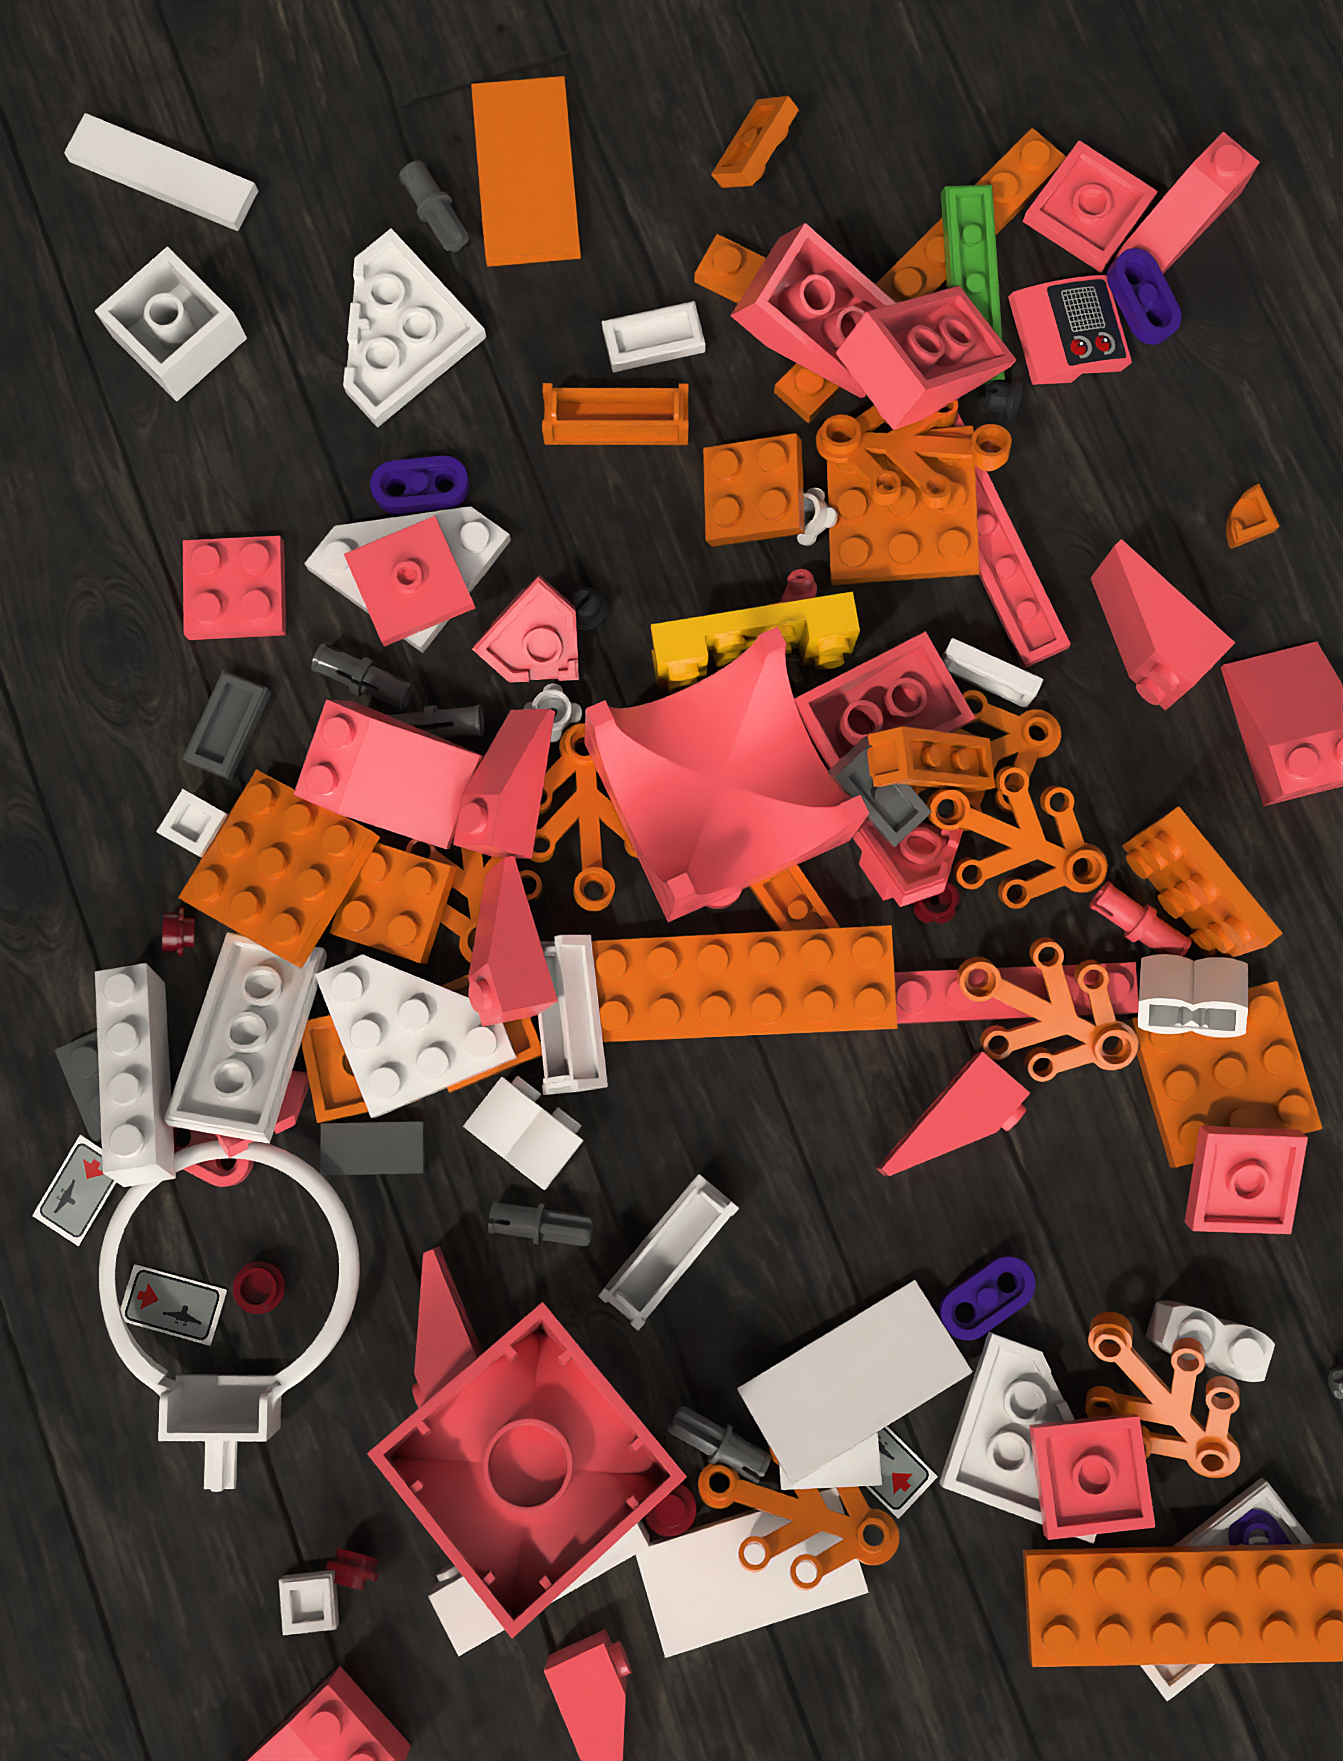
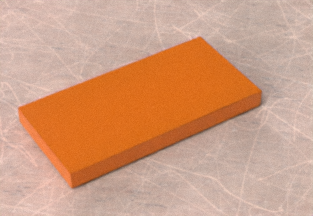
M565 77L471 84L487 267L581 259Z

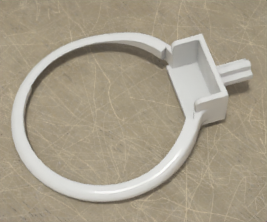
M219 1140L199 1143L174 1153L175 1173L203 1161L228 1158V1156L219 1144ZM257 1141L249 1143L248 1149L231 1158L261 1162L286 1173L298 1181L309 1191L324 1211L332 1227L339 1255L338 1289L330 1315L314 1342L291 1365L276 1375L178 1374L175 1381L167 1378L168 1370L156 1363L136 1342L125 1323L117 1299L115 1286L116 1256L121 1237L131 1215L145 1196L161 1181L133 1185L127 1191L109 1222L100 1254L99 1291L104 1320L113 1345L125 1365L139 1380L160 1396L158 1441H205L204 1489H211L214 1492L236 1488L238 1441H267L280 1429L281 1396L318 1367L333 1350L350 1320L359 1287L360 1260L357 1238L348 1212L336 1191L320 1173L299 1157L284 1149Z

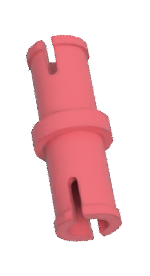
M1107 881L1097 891L1090 902L1089 908L1096 910L1125 931L1124 937L1131 942L1139 940L1157 954L1183 957L1191 946L1192 939L1157 917V910L1149 904L1140 905L1113 886L1110 881Z

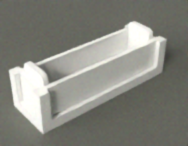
M591 935L554 936L555 942L540 941L558 999L556 1003L538 1014L545 1076L543 1079L544 1085H542L543 1095L606 1088L608 1083Z
M698 1174L603 1288L598 1297L605 1303L610 1302L639 1331L650 1313L729 1217L733 1216L739 1208Z

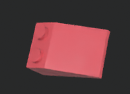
M804 223L777 240L730 316L768 348L862 398L866 396V393L850 376L848 369L836 352L867 311L892 305L895 302L811 227Z
M960 286L867 311L836 352L848 369L850 376L861 386L876 406L879 415L888 422L893 430L929 417L1010 368L1016 361L1015 357Z
M1122 539L1112 548L1091 577L1092 584L1129 678L1136 683L1138 693L1147 702L1153 705H1160L1165 711L1190 690L1235 644L1229 636Z
M926 632L794 699L808 736L828 771L862 738H868V734L901 726L953 733L975 719Z
M1317 641L1224 664L1220 667L1263 806L1343 786V684Z
M326 699L293 795L337 814L443 849H450L456 832L462 793L482 761L483 755L357 702Z
M339 1666L244 1761H405L411 1745L345 1670Z

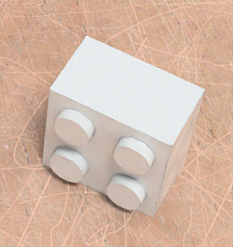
M168 246L95 310L111 336L176 402L247 339L234 312Z

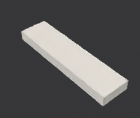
M86 113L64 152L69 162L236 231H239L258 193L257 187L252 181Z

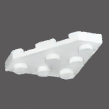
M392 228L357 255L354 260L353 303L350 304L347 338L349 350L343 382L347 395L377 428L486 338L485 329Z
M469 506L334 526L304 564L309 571L369 614L345 559V553L435 516L470 594L510 543L511 538L509 533ZM449 620L408 636L404 640L424 653Z
M360 955L315 974L371 1118L381 1116L517 1058L504 1024L499 1023L482 1027L479 1013L473 1009L469 998L365 955Z
M988 1332L939 1482L943 1488L1042 1524L1029 1425L1075 1420L1050 1373L1052 1371L1041 1351ZM1096 1534L1076 1537L1094 1544Z

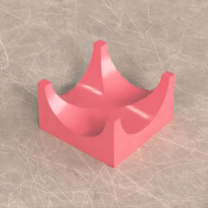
M778 627L759 634L756 641L747 651L723 669L675 694L628 708L609 707L606 700L586 708L584 744L668 922L849 842L870 814L861 795L856 797L848 795L828 774V770L808 736L790 687L785 658L787 644Z
M543 1302L367 1453L511 1638H514L687 1477Z

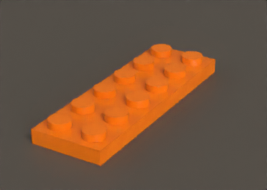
M892 925L592 941L603 1042L898 1028Z
M1343 1543L1023 1550L1028 1653L1032 1667L1343 1661Z

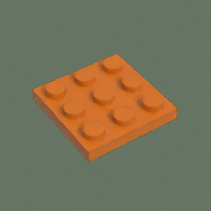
M973 426L929 429L921 436L971 439L974 429ZM869 453L884 470L897 473L901 479L900 497L895 503L890 505H880L871 498V485L848 462L834 463L827 460L828 507L835 509L838 515L836 524L829 528L832 585L980 575L975 463L972 460L919 456L932 470L945 475L951 481L950 500L947 505L938 509L929 508L922 503L920 499L921 488L886 454ZM881 485L878 487L881 490L885 491L893 489V487L890 485ZM932 488L928 490L929 492L934 494H940L943 492L941 489Z
M256 769L178 898L302 969L380 837L373 831L343 815L293 795L294 789Z
M1179 806L1122 845L1128 853L1126 860L1131 869L1142 879L1148 878L1160 893L1158 900L1161 906L1173 918L1178 919L1180 917L1192 932L1190 935L1192 944L1204 957L1234 958L1267 947L1283 934Z
M1277 981L1248 988V1014L1246 1034L1211 1037L1198 1034L1192 1030L1178 1034H1161L1139 1028L1138 1017L1127 1020L1128 1025L1134 1030L1138 1038L1137 1057L1170 1167L1177 1168L1194 1163L1200 1126L1300 1130L1303 1134L1323 1129Z

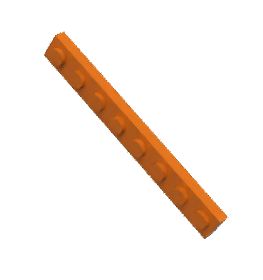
M1033 128L975 184L992 185L995 236L1046 186L1066 158L1064 154ZM942 218L875 284L895 303L941 291L947 285ZM796 363L775 384L774 393L809 424L843 388Z

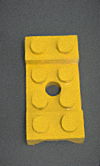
M853 591L651 624L654 650H651L658 690L669 688V692L675 694L706 679L707 663L714 662L717 667H726L747 651L756 641L759 634L776 627L779 628L787 644L785 654L792 653L794 648H799L802 666L815 664V669L826 670L843 665L844 659H850L860 632Z

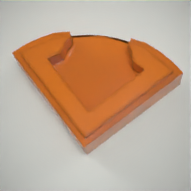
M1260 484L1248 489L1234 504L1228 515L1226 537L1230 549L1273 533L1279 527L1278 521Z

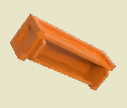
M543 383L545 416L544 420H542V432L545 445H688V384H679V388H553L552 383Z
M906 726L868 734V742L872 747L868 748L867 756L869 774L873 778V787L904 784L952 788L962 794L995 788L990 738Z

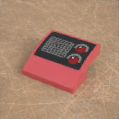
M1107 275L1075 277L1047 282L1014 291L1008 296L1032 385L1072 383L1083 373L1121 372L1132 363L1113 294L1107 282Z

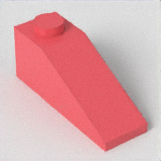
M1222 132L1190 165L1119 249L1114 259L1127 249H1142L1154 257L1164 274L1242 193L1260 162L1225 132Z
M551 709L510 711L462 793L453 845L494 858L514 856L515 858L532 859L555 711Z
M514 856L505 857L485 875L468 976L470 982L469 1000L473 1009L479 1013L482 1027L537 1016L558 1001Z
M984 1052L976 1053L949 1082L876 1169L883 1175L891 1176L994 1134L1001 1127L1005 1131H1009L1026 1112L1027 1108L1021 1103L1030 1092Z
M440 1246L423 1253L414 1369L417 1383L412 1385L413 1396L418 1408L424 1405L483 1354Z
M605 1628L548 1655L544 1668V1673L581 1761H623L626 1675L632 1673L623 1645L620 1641L612 1644Z

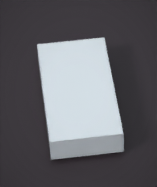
M695 301L602 321V330L613 372L705 352V341Z
M954 638L949 642L941 658L951 675L1022 707H1027L1037 695L1044 680Z

